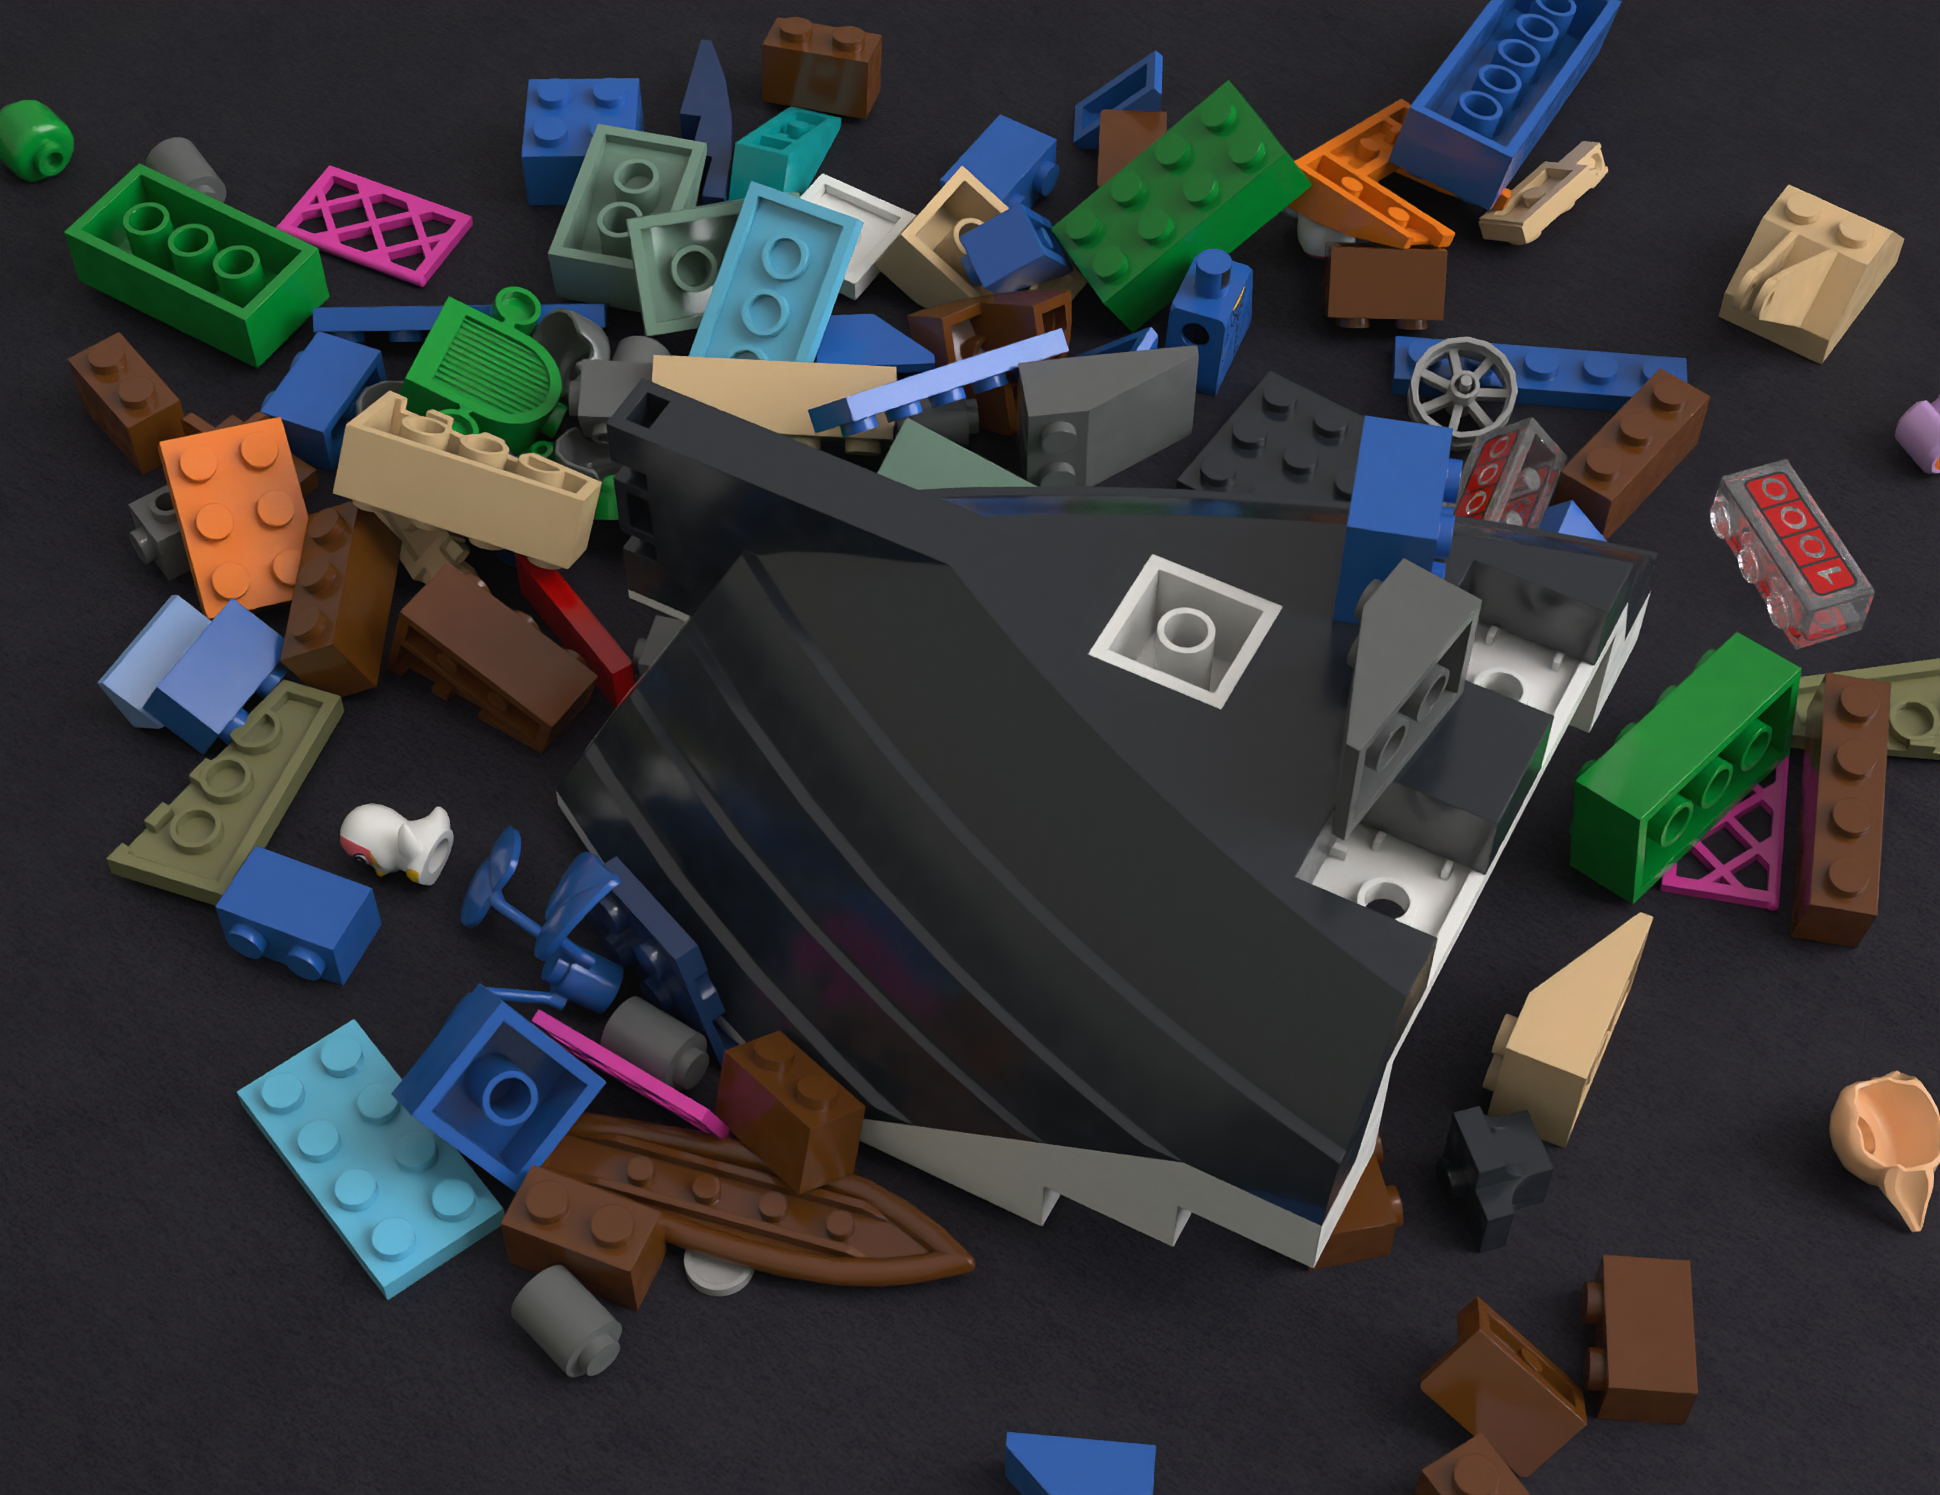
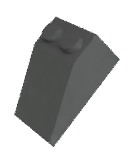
M1197 345L1018 363L1016 444L1023 479L1037 487H1093L1190 436L1193 427L1199 359Z
M1405 558L1401 560L1384 582L1374 579L1366 587L1354 613V618L1360 621L1359 634L1347 657V665L1353 667L1347 703L1331 833L1343 841L1346 840L1464 691L1482 600Z

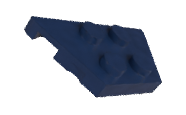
M616 856L606 862L604 866L619 877L621 884H618L584 916V919L601 937V945L609 960L623 966L624 971L629 968L641 981L640 988L647 1002L665 1013L668 1012L675 1019L706 1037V1053L709 1055V1059L721 1071L724 1051L738 1046L739 1043L730 1038L714 1020L726 1011L717 990L709 978L708 969L699 947Z

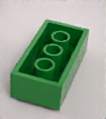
M1228 80L1053 226L1051 230L1101 301L1134 333L1174 300L1196 255L1207 249H1220L1230 254L1313 184L1254 109Z
M140 163L64 232L79 281L257 369L313 314V308H319L329 298L319 248Z
M1738 632L1718 650H1708L1701 657L1691 675L1679 686H1669L1661 694L1653 710L1640 722H1631L1625 726L1618 735L1614 746L1597 761L1589 760L1578 771L1572 784L1574 809L1573 820L1569 827V834L1572 836L1570 866L1633 905L1790 754L1802 668Z

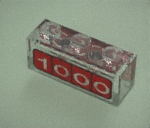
M1533 417L1477 436L1461 473L1456 504L1448 503L1447 507L1454 508V516L1539 529L1557 485L1560 471L1564 468L1568 457Z
M1783 459L1721 477L1714 504L1710 509L1712 527L1719 538L1726 540L1738 559L1743 577L1747 582L1755 585L1767 604L1768 613L1773 624L1777 628L1783 629L1794 648L1800 649L1862 630L1875 590L1788 460Z

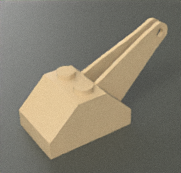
M1788 184L1763 216L1725 291L1719 317L1822 365L1897 263L1904 238L1894 231Z

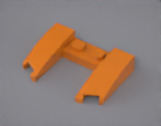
M1403 99L1398 100L1295 160V163L1313 185L1287 207L1316 223L1350 237L1400 249H1409L1411 245L1431 244L1436 247H1448L1455 236L1454 231L1377 183L1391 173L1397 172L1439 192L1457 197L1456 194L1428 180L1410 175L1404 168L1388 161L1411 104ZM1505 188L1492 208L1504 210L1511 199L1512 190Z

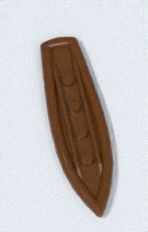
M584 1111L541 1165V1168L660 1211L664 1225L665 1242L736 1266L788 1279L835 1286L886 1287L925 1283L972 1272L976 1266L974 1257L944 1227L909 1201L879 1184L851 1173L798 1195L744 1143L732 1137L720 1139L711 1133Z

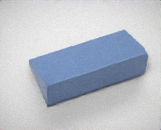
M171 595L97 682L132 726L136 728L159 729L165 726L142 709L157 685L212 622L178 595Z

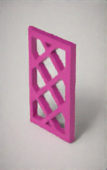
M329 165L276 228L319 248L323 252L422 288L472 227L473 221L472 216ZM334 184L358 192V194L329 201L325 197ZM387 202L406 209L408 212L376 219L372 204ZM359 207L364 208L368 221L335 228L331 214ZM323 216L327 231L314 234L297 227L304 220ZM437 220L451 227L446 233L427 237L422 222ZM413 225L418 240L386 247L381 232ZM372 234L377 249L363 252L343 245L340 242ZM423 253L425 258L416 271L391 262L394 259Z
M1789 755L1774 769V783L1764 789L1758 784L1749 793L1751 797L1737 804L1690 849L1711 873L1699 880L1676 876V863L1661 877L1660 891L1766 908L1770 911L1779 909ZM1761 805L1771 816L1770 837L1759 843L1737 819ZM1725 827L1747 851L1723 865L1701 841ZM1757 860L1767 870L1766 891L1744 887L1733 874Z
M540 1009L533 1017L532 1022L583 1061L703 1132L711 1133L720 1139L724 1137L738 1139L716 1115L691 1098Z

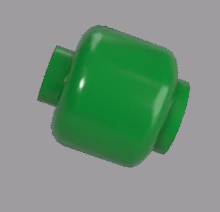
M21 100L9 104L0 110V161L17 177L27 182H35L48 176H54L65 168L74 150V136L68 126L50 108L36 100Z

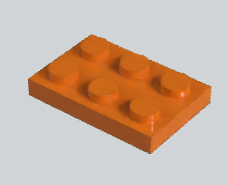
M281 417L159 442L158 452L203 615L213 621L231 598L235 599L251 613L291 605L309 517Z

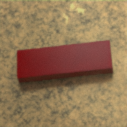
M516 553L515 560L521 593L566 648L580 654L586 660L591 671L598 675L595 683L596 686L616 709L635 685L633 662L556 569L538 567L530 563L527 556Z

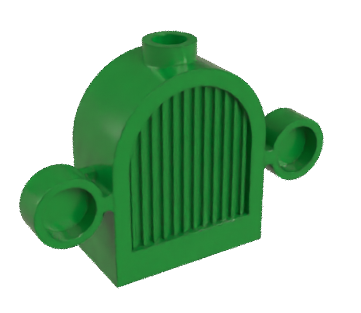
M506 287L497 294L489 316L449 296L399 392V395L408 398L406 410L426 417L427 411L434 409L454 418L452 430L463 435H478L483 432L492 434L505 440V444L509 447V452L513 455L526 451L540 439L542 434L553 439L568 407L558 402L562 382L557 364L549 352L529 336L541 315V305L536 296L521 287Z

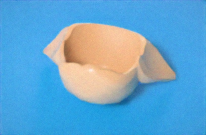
M1892 1071L1885 1076L1873 1077L1871 1080L1855 1082L1844 1087L1830 1115L1829 1131L1834 1151L1848 1172L1868 1184L1879 1186L1912 1232L1921 1231L1933 1190V1172L1940 1163V1115L1937 1106L1929 1092L1915 1076H1909L1899 1071Z

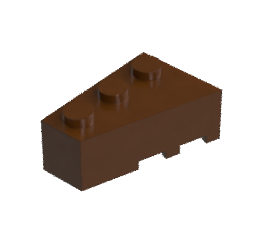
M449 562L400 611L386 666L387 669L400 676L410 668L434 681L435 684L431 687L432 694L447 702L457 694L482 708L478 713L481 721L541 754L546 751L588 704L598 675L591 671L589 664L580 654L568 648L562 649L541 633L539 626L530 616L518 610L512 611L491 595L489 588L480 578L471 573H462Z

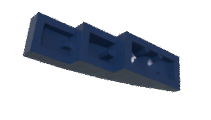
M701 39L681 107L680 123L682 139L705 142L707 144V154L698 195L702 196V204L708 205L728 201L734 157V138L725 76L712 40Z

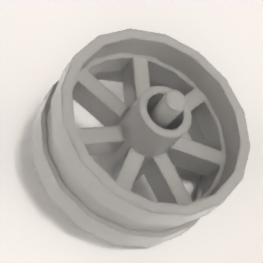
M1468 336L1447 338L1430 347L1416 363L1406 396L1409 417L1414 423L1441 426L1428 415L1445 408L1446 412L1451 415L1449 428H1453L1450 450L1465 451L1478 449L1489 439L1497 437L1507 425L1518 393L1516 374L1505 354L1489 342ZM1459 357L1479 361L1482 364L1474 373L1466 370L1462 371ZM1448 358L1452 379L1449 381L1427 369L1431 365ZM1492 370L1504 389L1480 388V381ZM1421 381L1445 393V395L1421 404L1418 394L1419 382ZM1476 401L1505 402L1502 413L1493 423ZM1470 414L1481 430L1457 431L1460 418Z

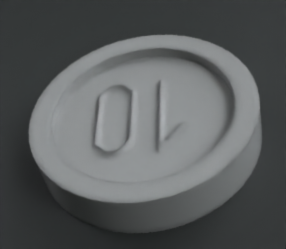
M686 1250L684 1254L685 1272L689 1282L698 1291L710 1296H727L740 1291L749 1283L755 1271Z

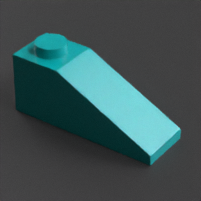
M790 106L737 141L734 149L728 201L744 199L751 181L781 192H799L801 197L809 188L838 134L842 118Z

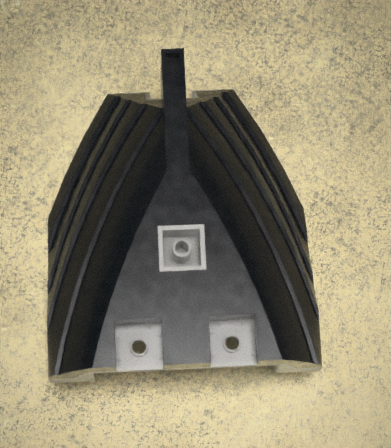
M642 378L606 423L611 460L623 465L613 480L620 531L632 535L623 547L629 598L683 620L685 623L624 697L558 786L556 794L558 805L589 852L598 856L603 864L617 856L698 945L707 966L709 978L717 990L726 1011L714 1019L716 1023L739 1045L780 1030L866 1106L860 1141L1035 1224L1043 1226L1059 1196L1063 1195L1173 1247L1193 1212L1314 1268L1374 1152L1392 1064L1566 728L1568 725L1590 733L1638 639L1655 576L1658 553L1547 530L1455 516L1449 559L1434 558V561L1446 563L1444 580L1482 600L1463 694L1346 840L1343 841L1331 833L1347 703L1353 667L1347 665V657L1359 634L1360 624L1334 621L1333 615L1351 502L1266 494L1127 487H960L917 490ZM1376 899L1392 900L1402 907L1405 914L1400 918L1392 919L1367 908L1366 905Z

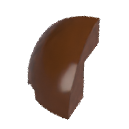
M1026 290L983 295L933 306L907 315L913 341L934 354L935 368L1060 328L1063 330L1069 348L1072 324L1070 290ZM1068 351L1046 358V360L1066 358ZM1012 370L1005 372L1008 384L974 394L971 383L963 385L966 399L976 398L980 427L1005 436H1013L1017 433L1018 380H1015Z

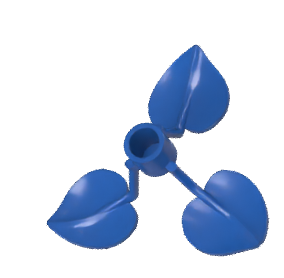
M507 826L495 842L490 856L480 865L471 880L461 908V922L468 928H475L482 921L490 906H492L495 910L537 939L534 956L542 961H546L541 979L550 983V992L495 987L486 988L503 1001L545 1004L561 1011L567 1000L596 1014H602L610 1006L620 988L624 968L597 953L573 943L567 938V935L615 886L621 884V880L604 866L598 856L587 851L580 853L553 891L546 907L545 918L547 921L541 927L507 903L501 889L508 882L518 865L521 852V836L519 831L511 826ZM468 992L456 1005V1007L453 1009V1011L443 1024L440 1032L449 1022V1020L453 1017V1015L457 1012V1010L461 1007V1005L465 1002V1000L469 997V995L471 994L470 992Z

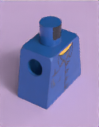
M1207 249L1195 256L1172 302L1165 348L1197 345L1199 359L1196 391L1211 396H1216L1251 323L1253 270L1248 265L1232 261L1230 255L1220 249ZM1203 326L1209 334V341L1201 345L1194 344V339L1201 340Z

